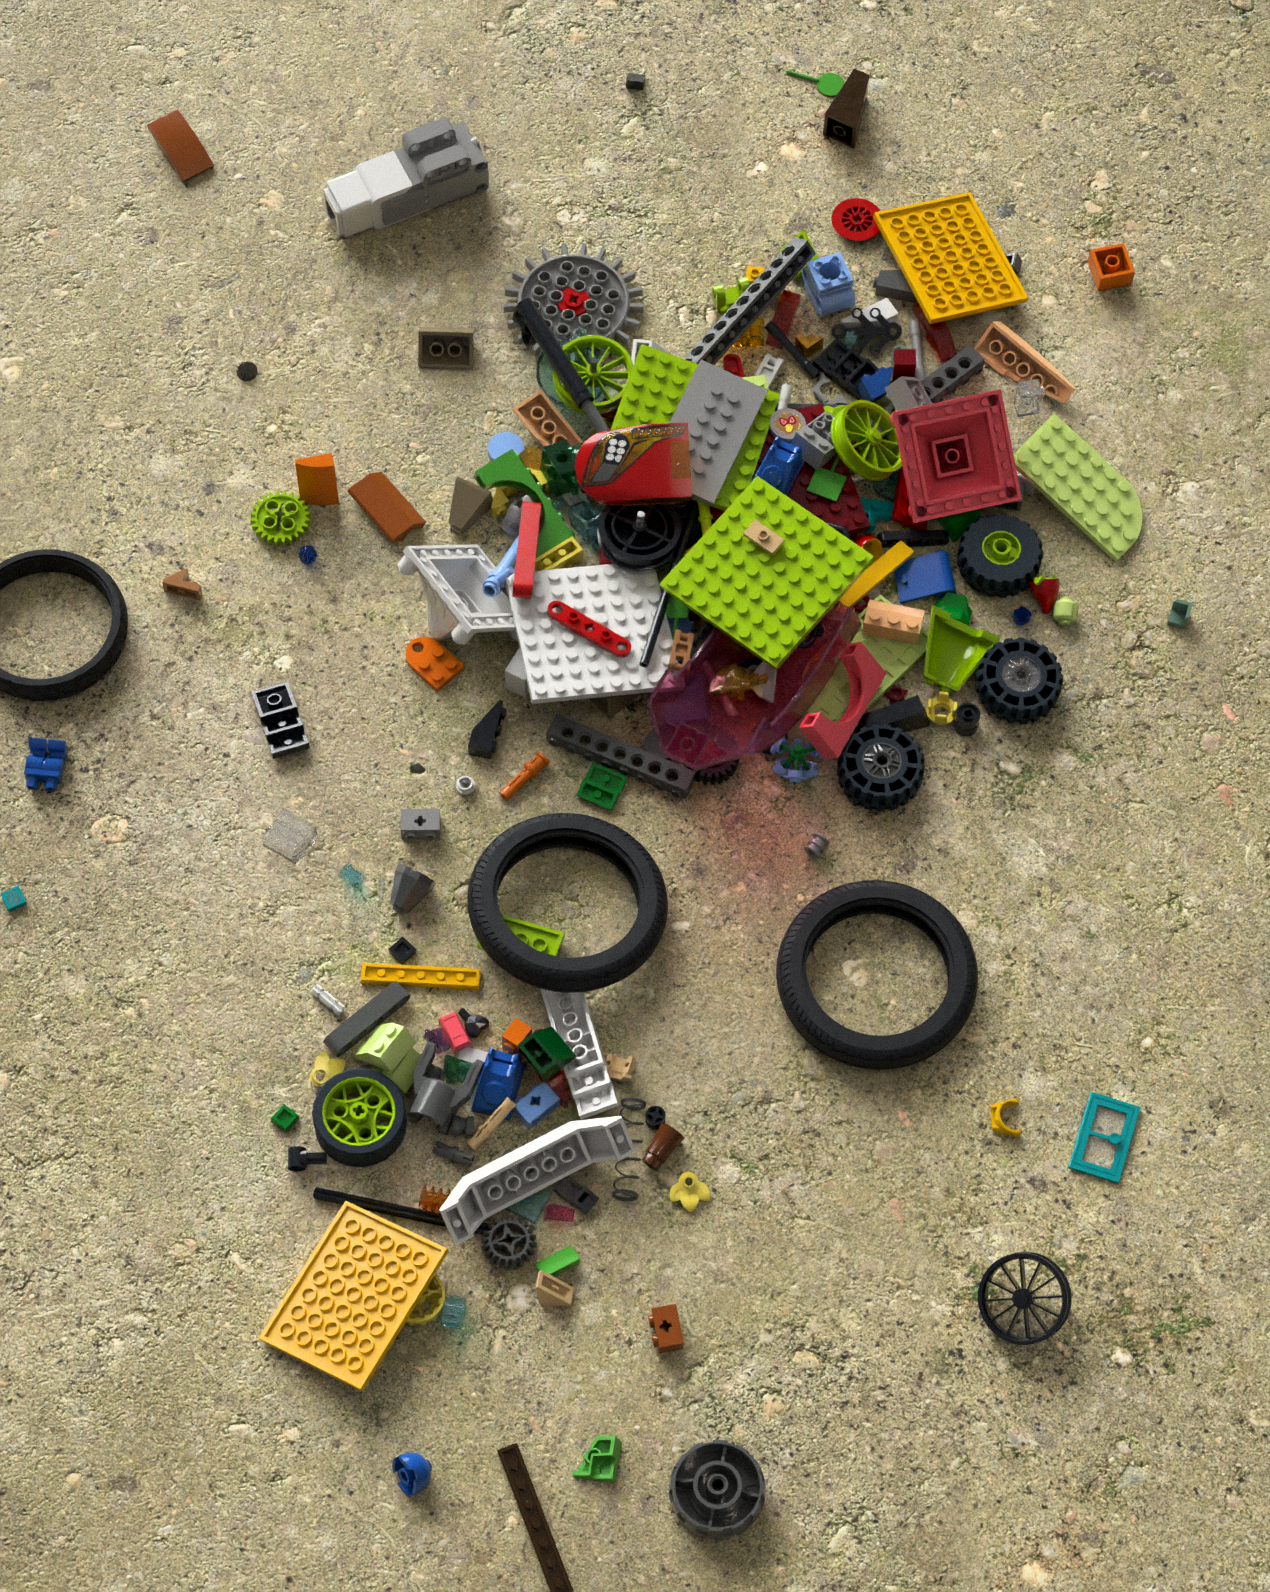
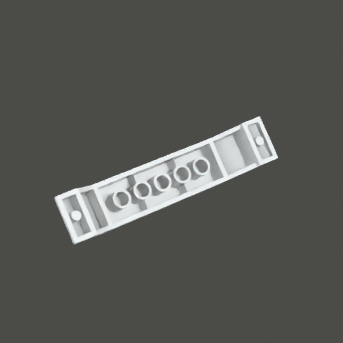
M621 1116L570 1121L463 1176L439 1211L454 1245L457 1246L474 1237L473 1233L484 1219L592 1163L611 1160L620 1161L635 1153L636 1150Z

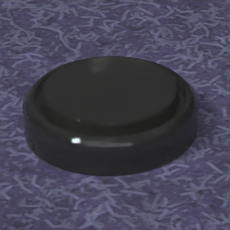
M246 361L238 365L236 372L239 379L251 381L257 376L258 370L254 363Z

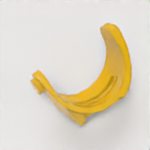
M1013 1098L990 1106L991 1128L993 1132L1013 1135V1137L1021 1135L1020 1130L1008 1128L1000 1117V1111L1003 1108L1018 1105L1019 1100Z

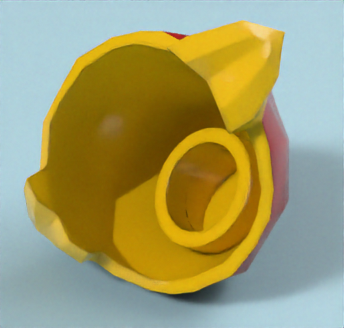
M856 533L851 534V541L874 556L875 560L872 563L882 556L883 551L880 540L871 535L859 536Z

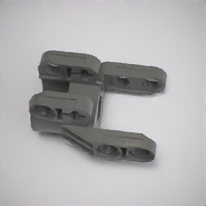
M428 1041L413 1072L415 1100L409 1111L408 1121L417 1124L423 1116H426L438 1123L436 1127L438 1133L447 1135L453 1123V1116H456L458 1109L471 1099L484 1069L485 1062L477 1059L472 1063L461 1089H456L442 1080L426 1077L435 1058L437 1046L436 1043Z

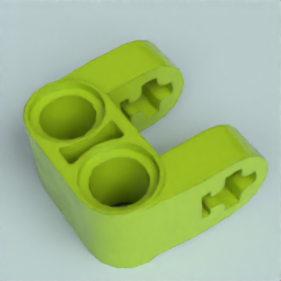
M747 277L737 280V286L728 289H724L722 285L712 287V300L719 314H725L750 286Z

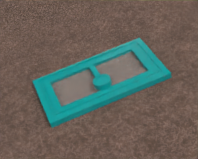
M1090 1092L1068 1168L1118 1184L1141 1107Z

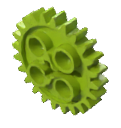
M277 490L274 496L269 492L268 498L263 495V501L257 500V506H253V512L250 513L252 530L256 531V537L261 536L262 542L267 539L268 545L275 542V547L278 546L279 542H282L283 547H285L286 542L293 545L292 540L299 541V535L304 537V531H309L308 525H311V513L305 500L300 501L299 495L294 498L293 492L287 495L286 490H284L283 494H280ZM284 505L283 516L281 517V506ZM280 517H281V528H280V531L277 532V531H278V528H279V523H278V521H280Z

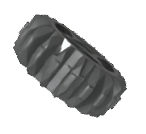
M512 1215L509 1217L510 1220H506V1217L502 1216V1222L495 1219V1226L489 1224L488 1229L491 1231L485 1230L483 1232L485 1237L481 1240L485 1244L482 1246V1251L486 1252L485 1258H491L490 1264L492 1265L497 1262L498 1269L505 1265L506 1271L512 1265L514 1270L517 1269V1264L523 1267V1260L530 1262L531 1258L529 1255H534L535 1250L533 1248L537 1247V1243L534 1242L536 1235L532 1234L533 1228H527V1221L521 1224L520 1217L514 1221ZM510 1230L518 1231L523 1236L512 1234ZM503 1231L504 1235L497 1239L496 1242H493L495 1236ZM510 1240L512 1245H508L506 1241ZM522 1244H526L524 1249L515 1255V1250L521 1247ZM504 1251L508 1254V1256H503L498 1252Z

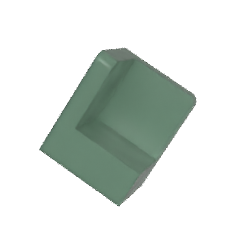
M1175 598L1167 625L1185 630L1193 603Z

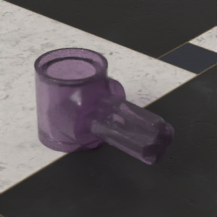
M439 1027L431 1031L425 1030L423 1038L427 1042L430 1041L437 1044L436 1054L443 1053L451 1048L444 1028Z

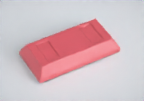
M456 1011L438 1019L454 1053L472 1045Z

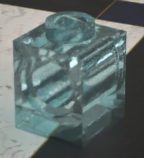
M456 1295L451 1297L445 1296L441 1326L462 1330L466 1300Z

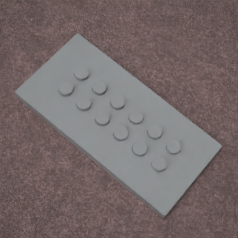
M700 360L670 423H688L689 441L670 442L672 479L691 478V498L712 507L768 390L704 360ZM668 427V429H666L667 431H665V433L667 432V434L664 435L674 433L676 434V430L678 429V427H675V429L672 430V433H669L671 428ZM675 435L663 436L662 439L672 437Z

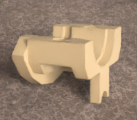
M608 1054L606 1064L611 1080L631 1082L636 1058L628 1056V1059Z

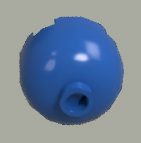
M407 1452L393 1459V1473L397 1472L401 1480L397 1484L407 1496L416 1495L427 1488L430 1484L432 1471L431 1463L415 1452Z

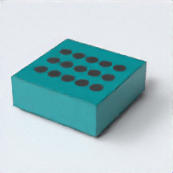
M19 886L0 893L8 912L27 904Z

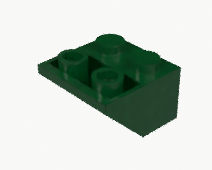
M553 1027L533 1032L518 1044L520 1052L544 1081H547L576 1058V1055Z

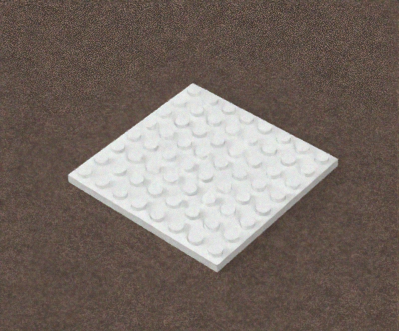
M615 564L534 571L531 599L512 597L514 574L505 580L532 704L683 688L680 671H667L673 640L666 613L649 666L644 668L639 665L661 598L655 569L632 571ZM552 601H561L622 636L631 643L630 654L625 658L616 657L611 652L605 651L560 625L559 622L554 619L552 620L547 615L548 605ZM556 607L552 609L555 613L562 612V610ZM623 645L617 646V649L620 651L626 650Z

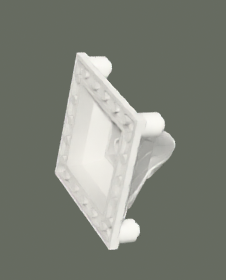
M478 544L406 546L403 550L405 555L398 563L399 571L406 576H411L417 571L421 576L420 581L428 601V629L434 639L445 640L452 637L455 643L466 645L475 633L510 631L512 638L518 641L506 584L497 596L488 597L483 593V583L496 567Z

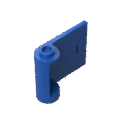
M936 550L934 553L909 559L894 571L900 604L937 595L942 599L946 592L956 594L949 553L944 550Z

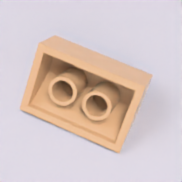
M869 600L862 634L918 645L925 610Z

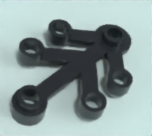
M854 308L851 312L852 317L858 319L866 328H845L841 324H836L831 329L832 336L838 339L843 338L845 335H865L858 344L852 346L853 349L855 346L860 348L859 355L876 335H883V337L876 344L870 346L869 352L872 355H878L881 348L889 340H897L902 334L901 326L895 322L889 323L881 315V311L878 308H872L869 315L871 318L877 319L884 328H876L863 315L860 308ZM874 309L878 311L876 317L872 315ZM855 310L860 311V315L858 317L854 315ZM837 328L842 329L841 335L836 334ZM891 328L896 329V333L894 335L890 334ZM873 346L878 348L877 353L872 352Z

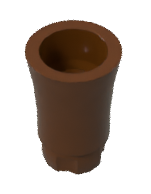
M661 1123L642 1158V1162L649 1168L658 1170L675 1148L684 1140L683 1135L668 1124Z

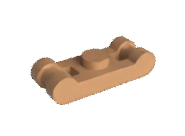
M675 629L667 671H680V674L686 675L694 633L689 632L686 634L682 633L681 630ZM675 660L682 661V664L675 663Z

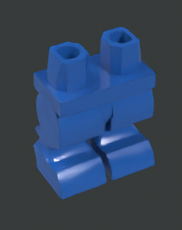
M29 737L31 755L26 757L24 770L27 789L37 790L39 782H44V789L46 791L55 792L58 784L62 782L65 759L68 753L66 741L50 739L47 742L46 739Z

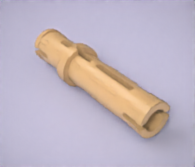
M506 1097L483 1125L480 1124L479 1130L467 1143L477 1151L517 1105L510 1098Z

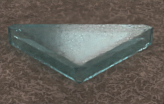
M548 1189L545 1192L532 1194L505 1208V1210L535 1224L553 1192L551 1189Z

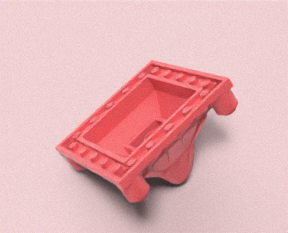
M1001 389L891 412L890 423L896 431L910 503L908 515L913 520V523L1022 500Z

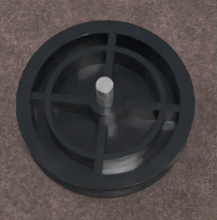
M662 498L642 499L617 504L607 503L599 516L597 540L603 554L615 565L632 571L653 570L663 566L674 556L680 538L681 523L675 509Z

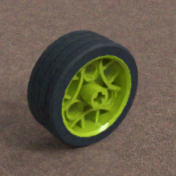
M360 1068L343 1071L325 1082L314 1100L312 1117L316 1138L326 1154L339 1163L353 1167L375 1165L395 1153L404 1139L407 1127L404 1098L396 1084L380 1072ZM358 1093L360 1096L347 1100V1095ZM372 1101L379 1102L376 1106L369 1105ZM338 1111L345 1112L343 1116L335 1115ZM379 1119L389 1120V1126L377 1125ZM342 1129L349 1133L343 1140L337 1137ZM364 1133L371 1135L367 1139L361 1138V1135Z

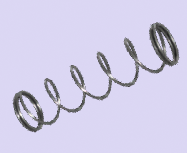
M639 1098L622 1099L620 1104L624 1108L621 1109L620 1116L629 1122L625 1125H644L643 1122H632L622 1116V1111L625 1108L630 1110L644 1109L646 1102ZM634 1101L642 1104L626 1105L624 1102ZM632 1140L635 1143L643 1142L642 1140ZM626 1157L615 1164L617 1172L624 1177L614 1181L613 1187L616 1190L612 1192V1197L620 1201H634L638 1198V1194L635 1191L617 1189L615 1187L616 1181L620 1179L640 1178L639 1176L625 1175L618 1171L617 1164L625 1160L641 1161L640 1158ZM622 1193L631 1197H620L615 1194Z

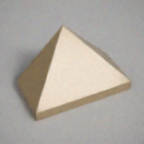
M540 1270L535 1287L540 1305L570 1306L574 1287Z

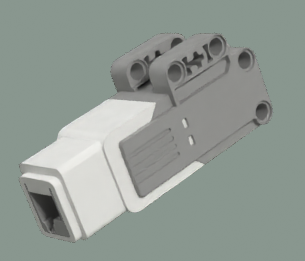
M441 118L405 132L402 136V148L360 163L354 168L353 172L327 181V188L323 189L325 211L338 236L344 235L346 238L372 227L382 229L467 195L485 192L489 187L488 163L481 152L477 138L471 135L464 122L452 125L448 118Z

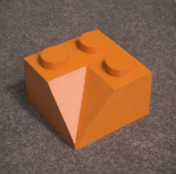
M1124 243L1090 250L1087 263L1098 291L1132 284L1135 271Z

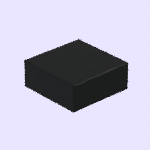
M401 937L388 949L389 953L402 965L416 953V949L404 937Z

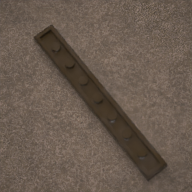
M515 1443L497 1450L550 1592H574L518 1444Z

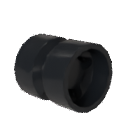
M963 703L957 708L953 725L957 734L968 737L976 733L981 715L980 709L973 703Z

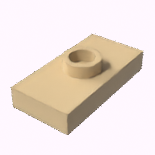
M756 519L743 532L747 539L772 556L785 543L782 537Z

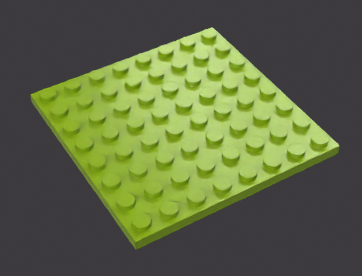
M641 344L611 430L639 425L670 423L698 364ZM768 390L712 507L726 511L751 483L770 426V418L775 411L780 396L779 393ZM664 427L660 429V433L659 431H657V434L664 435L662 432L664 430ZM654 428L653 431L651 429L650 435H648V437H651L656 433V428ZM633 429L609 433L607 441L615 436V433H622L630 442V446L615 472H623L655 441L661 440L662 437L632 439L631 433ZM648 429L643 430L644 433L642 435L644 434V436L640 435V437H645L648 434ZM639 430L636 431V437L635 433H633V438H638ZM650 439L648 441L635 445L632 451L630 452L629 456L621 466L622 462L624 461L626 455L628 454L634 442ZM605 446L601 458L599 460L598 466H600L603 463Z
M757 476L659 585L664 591L777 670L875 559L869 552ZM755 519L785 540L783 546L774 556L743 535V532Z

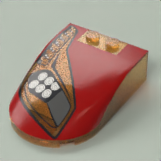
M688 423L639 425L602 431L591 436L583 443L575 460V476L580 488L592 500L604 505L689 503L692 498Z

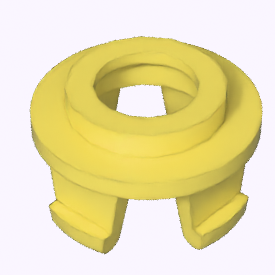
M939 692L937 697L928 700L926 707L927 717L937 725L950 724L955 719L958 703L949 698L948 692ZM938 707H944L948 711V716L935 715L934 711Z

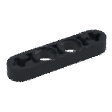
M947 530L886 531L877 534V539L880 540L882 548H892L900 540L909 547L944 546L949 543V533Z

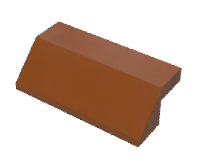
M383 472L369 473L347 491L391 542L404 540L411 529L423 528L426 523Z

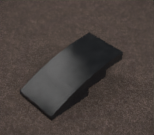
M838 338L812 362L825 376L857 400H863L856 388L861 382L860 378L867 374L872 376L879 369L870 359H864L853 348L849 350Z
M288 681L251 692L273 759L310 748Z

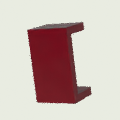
M894 349V366L892 367L891 381L894 382L901 376L914 377L916 349Z

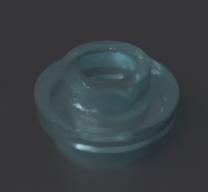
M847 331L844 346H847L848 349L851 346H855L857 336L854 335L855 331Z

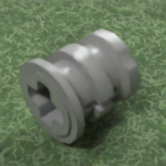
M814 832L813 838L809 840V845H806L804 850L809 856L818 858L820 853L823 852L824 846H828L830 843L825 836Z

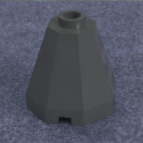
M399 863L395 870L390 903L393 905V910L403 914V912L409 913L433 890L436 883L421 872L411 870V867Z

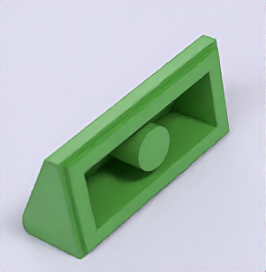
M570 1245L535 1263L538 1272L542 1270L555 1277L580 1264V1258Z

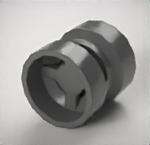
M453 1116V1136H459L460 1134L473 1136L474 1116H467L466 1118Z

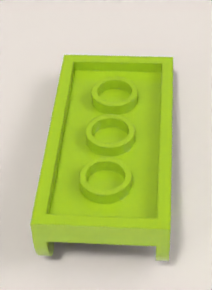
M502 915L511 931L524 943L543 953L553 956L558 955L565 938L564 932ZM478 942L477 949L484 950Z

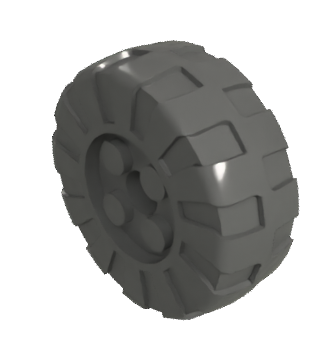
M726 1440L701 1442L691 1447L689 1451L679 1458L670 1476L669 1499L675 1516L683 1526H686L693 1534L702 1538L708 1537L715 1540L730 1539L734 1535H740L751 1527L759 1517L765 1502V1479L757 1460L742 1446L730 1444ZM712 1486H722L723 1489L715 1491Z

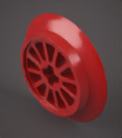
M847 199L839 203L833 210L831 216L832 225L836 232L846 239L853 241L867 240L874 237L880 231L873 218L874 213L879 212L880 209L874 203L865 199Z

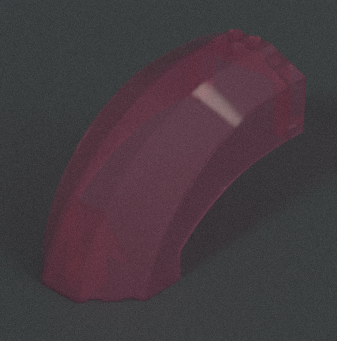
M838 600L822 620L821 626L824 627L822 637H817L814 644L809 648H796L777 669L773 703L760 698L755 691L746 690L738 681L737 671L742 661L757 656L715 627L693 657L674 676L669 670H665L647 702L661 753L693 770H705L764 751L778 742L795 726L814 703L841 661L840 656L845 647L852 642L859 630L861 622L854 607L850 606L849 608ZM810 633L806 636V638L803 641H806L809 638Z

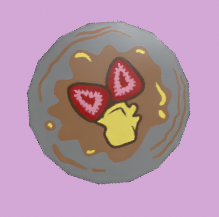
M779 409L770 418V433L774 438L780 436L781 440L790 443L796 432L806 426L805 418L795 409Z

